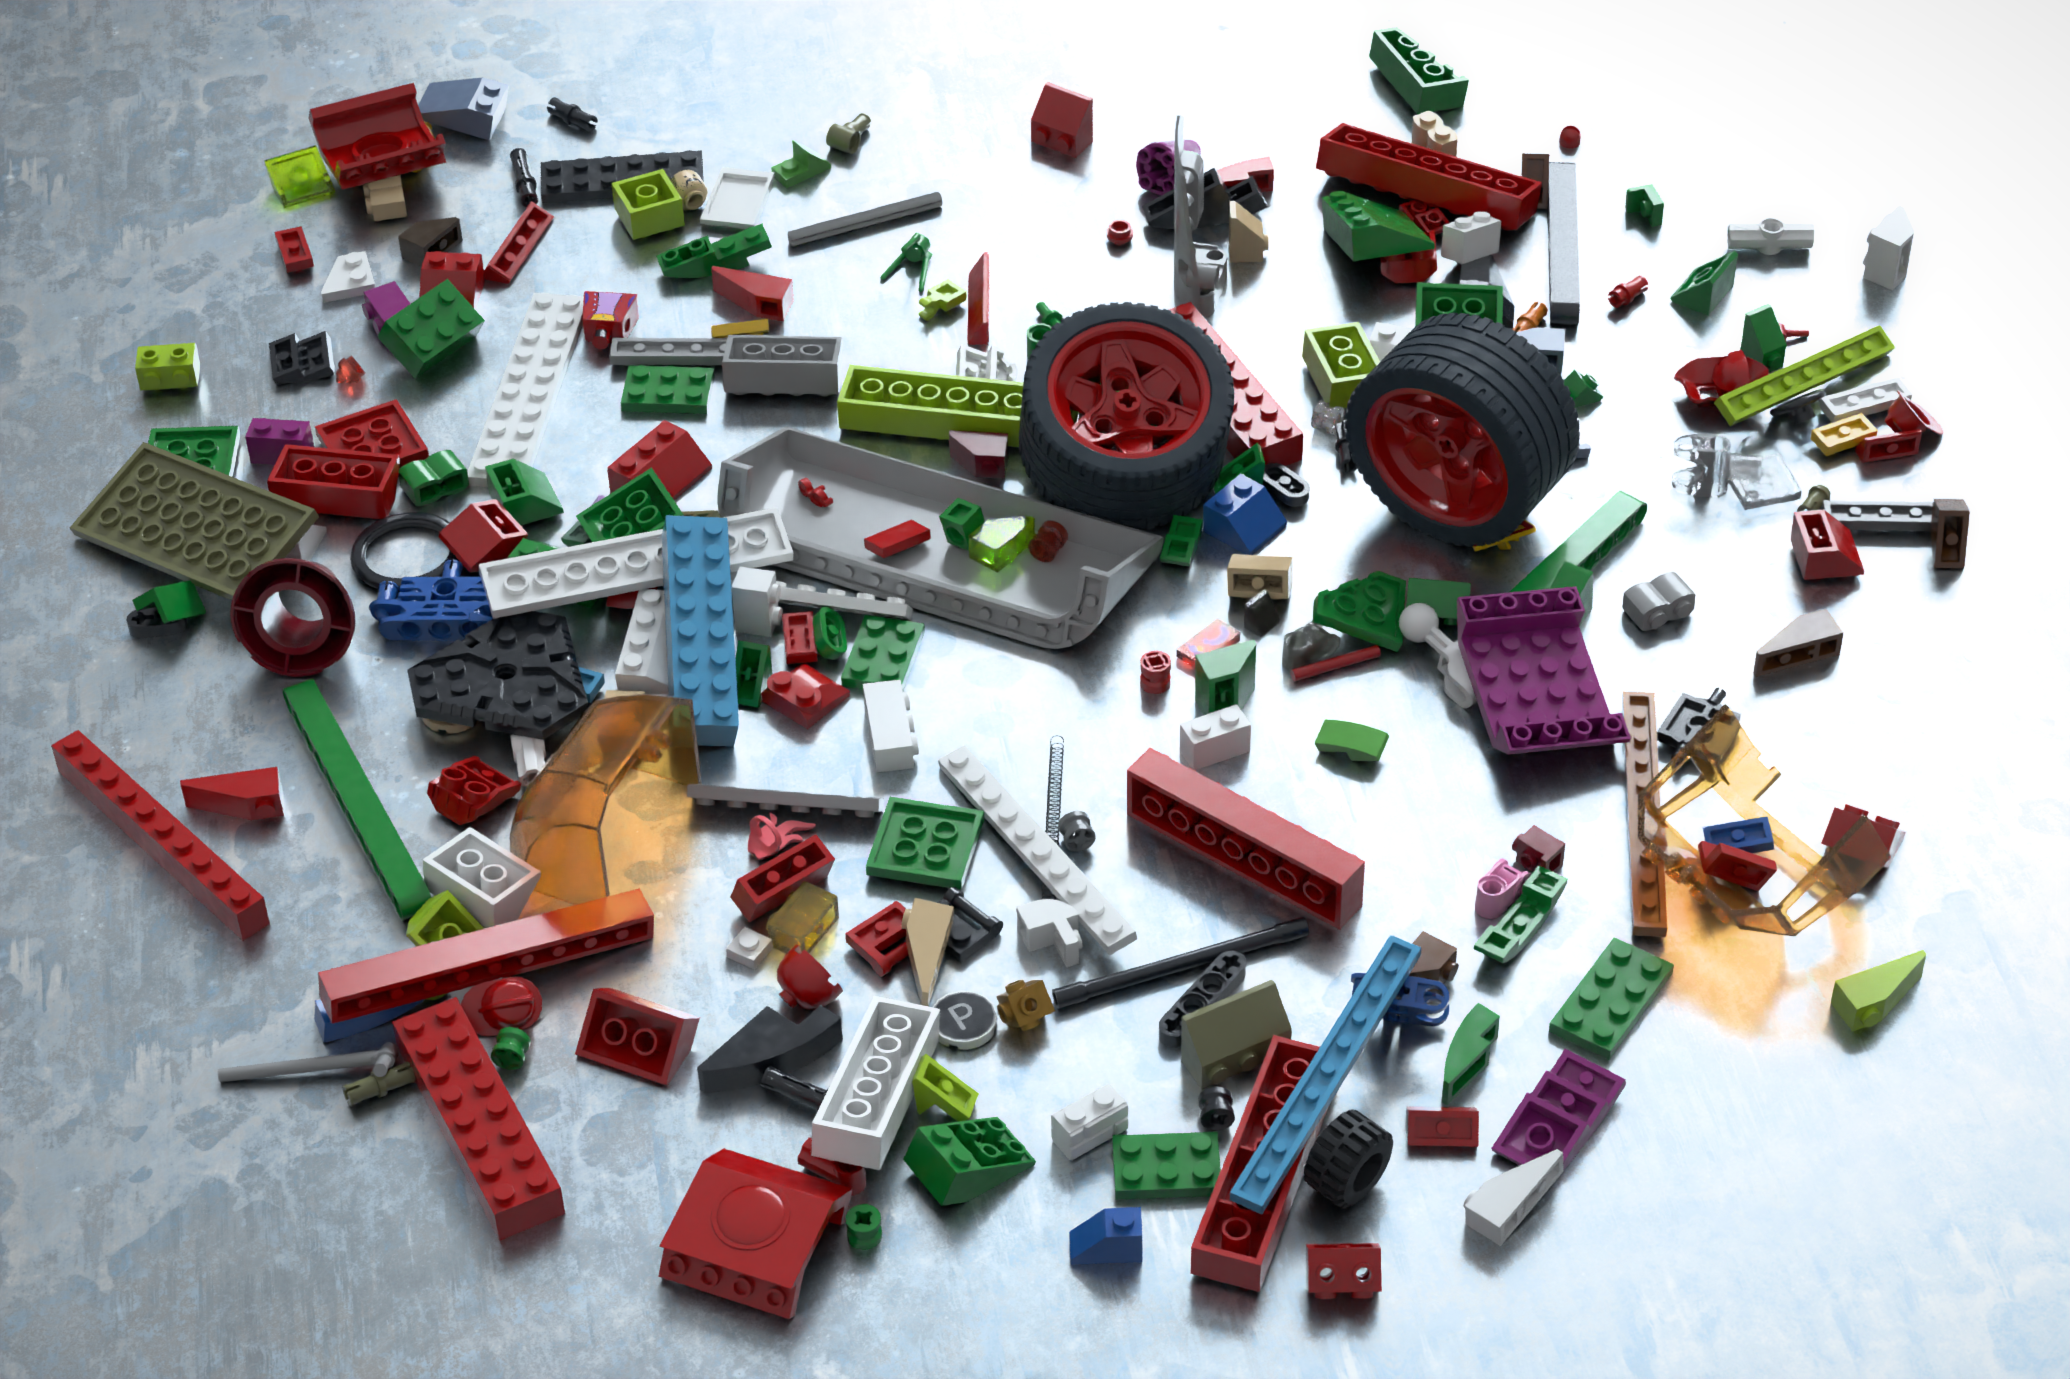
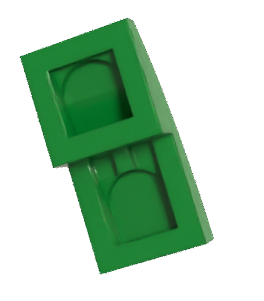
M1174 515L1169 534L1166 533L1160 562L1190 567L1202 534L1203 519Z

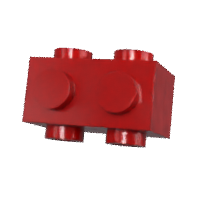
M1379 1243L1306 1244V1288L1308 1292L1315 1293V1298L1319 1299L1337 1298V1292H1351V1297L1372 1298L1373 1292H1382L1381 1247ZM1324 1268L1331 1269L1327 1275L1320 1274ZM1360 1268H1367L1364 1274H1357Z

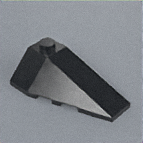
M1491 254L1462 264L1460 284L1503 286L1502 324L1505 325V328H1513L1515 305L1493 255Z

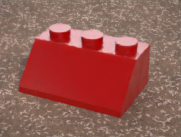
M664 420L607 467L610 494L652 468L675 501L712 469V463L687 430Z
M595 988L591 994L575 1055L664 1085H669L691 1051L700 1017L613 988Z

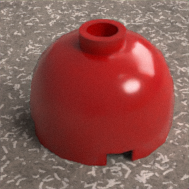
M798 944L779 963L777 981L782 988L779 996L792 1009L796 1005L814 1011L820 1005L826 1007L843 990L838 983L834 986L828 981L831 974L805 949L801 952Z

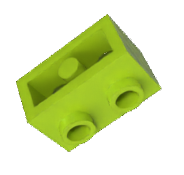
M181 343L137 347L135 371L140 391L197 387L200 362L196 344Z

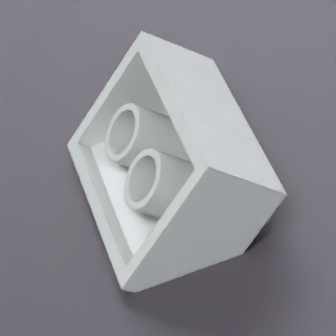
M471 827L423 859L424 882L429 892L436 896L449 890L484 928L516 920L541 877V871Z

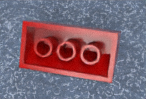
M285 444L267 480L268 490L313 508L317 514L383 519L389 516L395 502L400 458L399 455Z

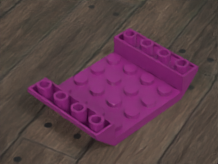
M1576 586L1458 597L1457 599L1458 646L1492 747L1508 755L1628 743L1631 740L1622 713L1610 714L1579 628L1585 609Z

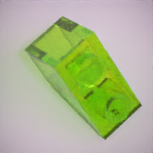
M1022 516L986 520L969 535V558L998 573L1007 564H1011L1026 548L1033 545L1036 539L1035 518Z

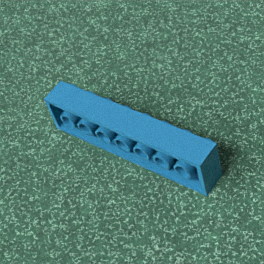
M666 515L662 532V558L671 745L734 747L739 729L728 521L727 518Z

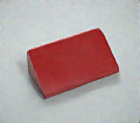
M1921 429L1866 437L1856 446L1855 451L1862 463L1915 455L1919 451L1922 431Z

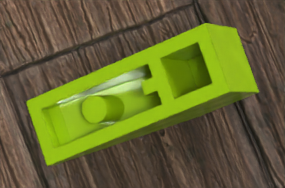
M1920 950L1835 980L1831 998L1832 1006L1851 1031L1876 1025L1889 1014L1922 977L1927 954L1924 950Z

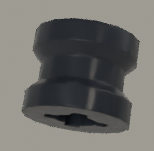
M1210 1087L1199 1094L1198 1105L1202 1110L1200 1112V1121L1203 1127L1209 1130H1223L1234 1123L1235 1112L1231 1107L1233 1105V1097L1230 1090L1223 1087Z

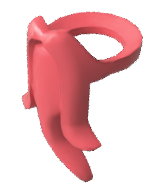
M769 814L770 820L765 816L757 815L750 821L751 832L748 840V852L754 854L757 860L770 858L790 843L803 842L801 836L791 834L792 832L809 831L814 829L816 824L789 820L777 826V817L774 814ZM763 822L766 825L760 828L759 823Z

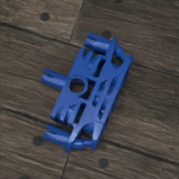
M447 560L443 565L442 577H402L398 599H396L398 593L397 584L389 581L387 590H385L386 581L381 582L378 588L377 600L370 603L369 610L372 616L379 621L378 629L381 635L389 640L456 641L459 639L461 641L465 639L466 634L493 619L481 577H461L463 565L459 561L453 560V566L450 569L451 560Z

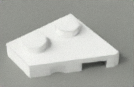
M366 251L352 252L337 257L321 291L323 303L362 296L364 291L376 288Z

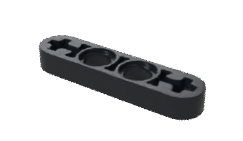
M1237 951L1221 953L1159 1021V1040L1163 1045L1170 1048L1181 1046L1182 1016L1189 1014L1184 1010L1185 1007L1197 1005L1203 1008L1225 999L1244 980L1246 976V958L1243 954ZM1225 967L1229 968V970L1226 972V977H1225ZM1209 984H1216L1221 987V990L1208 992L1204 987ZM1179 1020L1181 1021L1180 1031L1175 1030L1179 1026Z

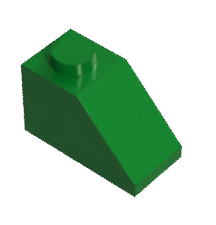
M1765 304L1745 313L1740 350L1742 349L1746 357L1765 365L1769 373L1784 366L1787 344L1772 306Z

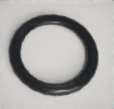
M405 512L380 519L366 527L355 540L350 555L352 569L363 582L376 589L379 588V584L383 581H386L385 590H387L389 581L396 583L399 593L402 578L382 576L372 571L367 565L365 554L368 546L382 534L394 529L419 526L440 532L450 522L439 516L422 512ZM449 550L448 557L440 566L416 577H442L444 563L447 560H451L450 569H452L453 560H459Z

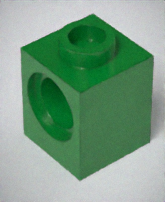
M957 498L939 516L947 542L965 550L971 551L989 533L981 506Z

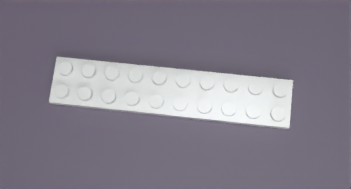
M549 293L533 294L468 468L469 486L488 487L485 466L514 458L533 467L583 326L584 296Z
M777 507L723 517L727 518L730 573L738 571L739 567L757 568L793 561V550ZM663 529L479 564V573L493 619L664 586L662 558Z

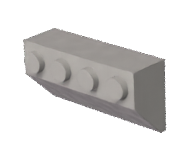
M728 335L722 360L724 392L735 395L746 393H761L763 395L789 393L793 396H801L803 394L831 396L839 394L842 377L843 337Z

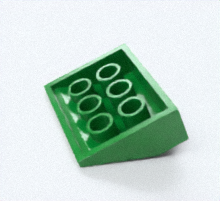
M1335 191L1330 193V196L1321 197L1323 229L1353 261L1435 249V243L1400 210L1344 191Z

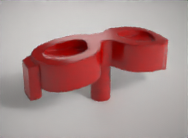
M807 477L798 481L800 492L805 497H808L816 506L827 507L833 503V499L831 497L828 498L824 492V485L813 489L812 483Z

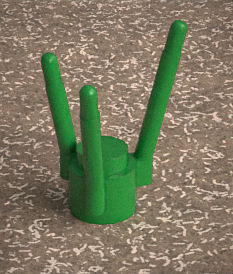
M916 232L901 247L902 253L885 270L880 279L885 280L905 258L912 262L923 260L918 291L922 293L926 283L929 261L933 256L929 252L931 247L929 239L925 235Z

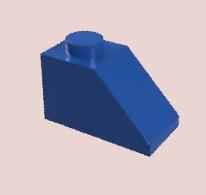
M1141 1207L1104 1208L1069 1231L1071 1265L1143 1262Z

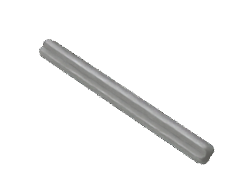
M936 191L789 230L787 232L788 242L791 246H798L940 208L943 206V198L940 192Z

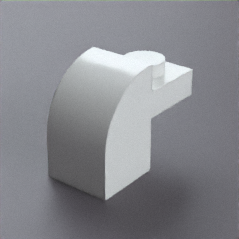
M1042 899L1016 907L1017 930L1029 952L1054 944L1066 967L1079 964V949H1082L1083 946L1079 934L1078 913L1072 906L1059 900Z

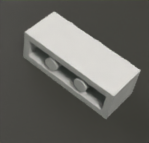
M901 680L863 684L864 707L876 773L914 768L913 755H919L917 735L911 736V733L915 732L913 714H907L906 712L911 710L909 692L902 691Z

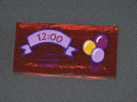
M1217 618L1176 649V657L1195 669V655L1234 645L1241 640V632Z

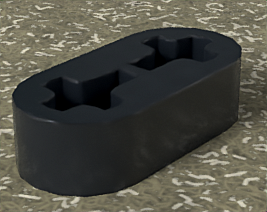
M157 607L140 611L134 610L126 619L130 635L135 638L179 634L187 628L188 624L187 619L165 624Z

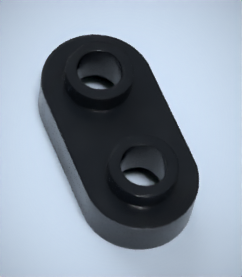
M1270 463L1265 465L1262 485L1265 486L1269 493L1292 507L1304 505L1309 501L1310 485L1306 480L1282 464Z

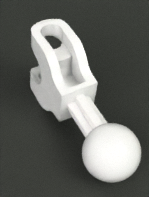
M1414 603L1406 607L1399 618L1400 630L1408 640L1417 643L1427 642L1440 654L1437 669L1444 675L1443 687L1447 696L1462 708H1469L1477 703L1458 646V640L1455 642L1451 641L1438 629V615L1429 605Z

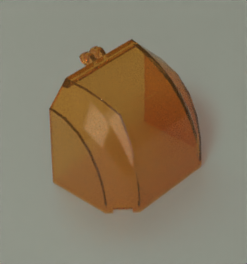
M635 694L632 696H617L596 700L584 711L528 785L517 805L510 831V852L541 871V877L533 890L534 892L573 905L610 896L600 828L609 797L630 768L685 786L688 784H702L692 699L667 694Z

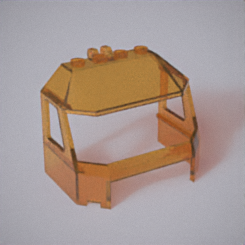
M1724 704L1638 794V839L1645 847L1642 853L1656 866L1661 862L1666 868L1665 873L1678 885L1682 883L1687 888L1691 887L1688 892L1700 904L1703 905L1706 901L1714 907L1712 913L1725 925L1731 921L1742 930L1796 937L1801 931L1858 893L1892 857L1870 820L1865 815L1832 848L1827 846L1826 850L1828 852L1822 857L1759 806L1756 801L1782 774L1775 766L1768 769L1758 759L1762 753L1754 746L1730 707ZM1690 758L1700 772V776L1661 807L1657 808L1651 800L1652 796ZM1712 788L1744 820L1768 816L1774 845L1808 873L1777 906L1772 904L1770 907H1765L1740 885L1703 873L1699 851L1666 818ZM1817 880L1831 891L1794 921L1787 914L1788 910Z

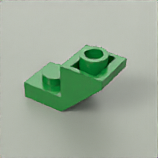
M1574 369L1564 379V385L1568 386L1571 392L1570 397H1573L1575 402L1574 408L1599 402L1604 398L1597 388L1600 385L1599 382L1589 373L1583 375Z

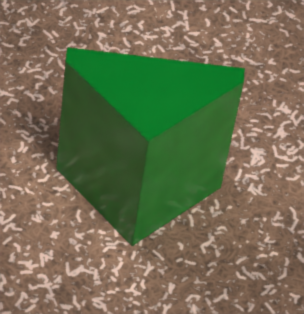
M1735 250L1694 268L1671 295L1670 300L1675 304L1709 316L1734 286L1738 259L1737 252Z

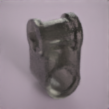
M1310 620L1305 625L1284 635L1281 658L1282 666L1290 671L1329 658L1339 648L1340 637L1335 633L1330 634L1322 625Z

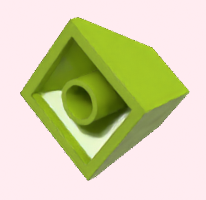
M446 890L429 898L409 920L406 936L417 947L484 928L449 890Z

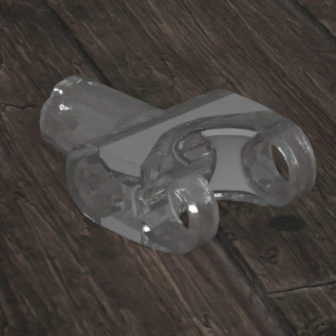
M1683 435L1674 442V454L1681 459H1686L1688 462H1693L1696 466L1675 471L1671 477V485L1674 490L1682 494L1698 497H1721L1728 491L1729 480L1761 482L1763 456L1731 454V440L1723 435ZM1691 445L1693 448L1683 449L1680 446ZM1685 479L1690 481V483L1683 484L1678 482V480Z

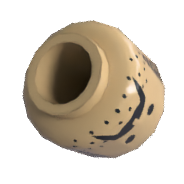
M683 170L676 173L670 179L682 198L683 210H695L703 205L708 195V189L696 172Z

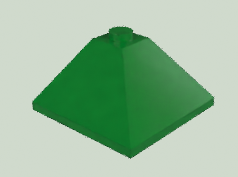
M650 468L582 511L576 517L591 541L597 542L660 530L664 527L666 515L684 516V514L654 470Z

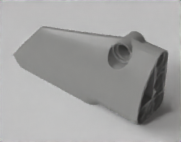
M1177 115L1174 151L1173 285L1182 304L1191 302L1203 317H1208L1215 312L1227 278V253L1223 249L1218 248L1217 245L1193 242L1192 232L1197 228L1204 209V160L1198 153L1183 150L1184 116Z

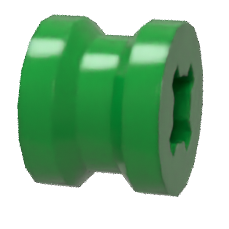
M505 1027L501 1029L497 1034V1044L492 1048L490 1058L493 1063L502 1069H520L524 1064V1053L529 1050L531 1039L524 1031L518 1028Z
M868 1204L852 1207L845 1217L848 1242L851 1246L860 1250L876 1247L882 1239L880 1212L877 1208Z

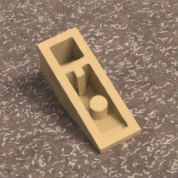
M915 898L912 909H905L901 928L906 929V945L920 1004L929 1007L953 925L954 907Z

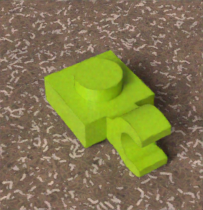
M949 279L927 290V296L922 297L918 301V304L925 308L918 313V316L928 321L936 315L939 308L945 311L967 301V291Z

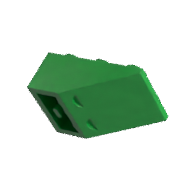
M998 1116L918 1127L903 1158L904 1162L941 1206L969 1202L1033 1167L1036 1163V1160L1026 1150L1025 1146L1018 1141Z

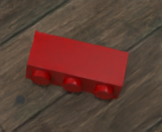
M817 834L738 878L730 898L750 923L827 878L835 858Z

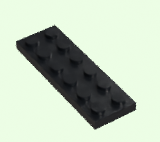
M702 150L541 162L542 203L613 198L611 183L660 169L665 171L669 179L680 171L692 170L704 182Z

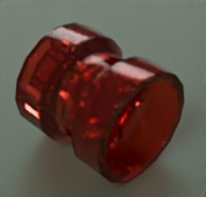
M1048 520L1044 522L1039 528L1038 533L1028 543L1030 553L1039 561H1053L1059 549L1068 540L1067 530L1056 521Z

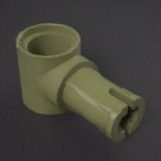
M860 113L851 122H846L843 125L832 124L826 134L827 146L850 154L855 153L861 142V134L871 127L870 122L872 121L870 116L866 113Z

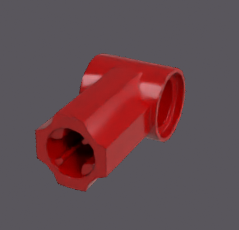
M809 1137L804 1142L797 1157L798 1165L836 1184L852 1188L851 1196L858 1195L864 1191L866 1187V1169L864 1167L811 1156L812 1138Z

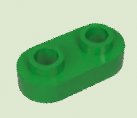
M822 607L813 617L816 649L822 657L837 660L847 650L845 623L835 610L829 607Z

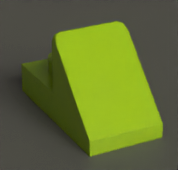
M924 1054L921 1057L912 1080L918 1114H922L935 1104L958 1122L968 1120L979 1093L929 1055Z

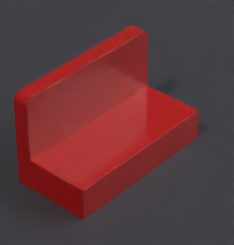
M1702 840L1697 845L1703 873L1759 891L1777 872L1774 860L1723 843L1715 845Z
M1406 1106L1408 1145L1479 1147V1111L1476 1107Z

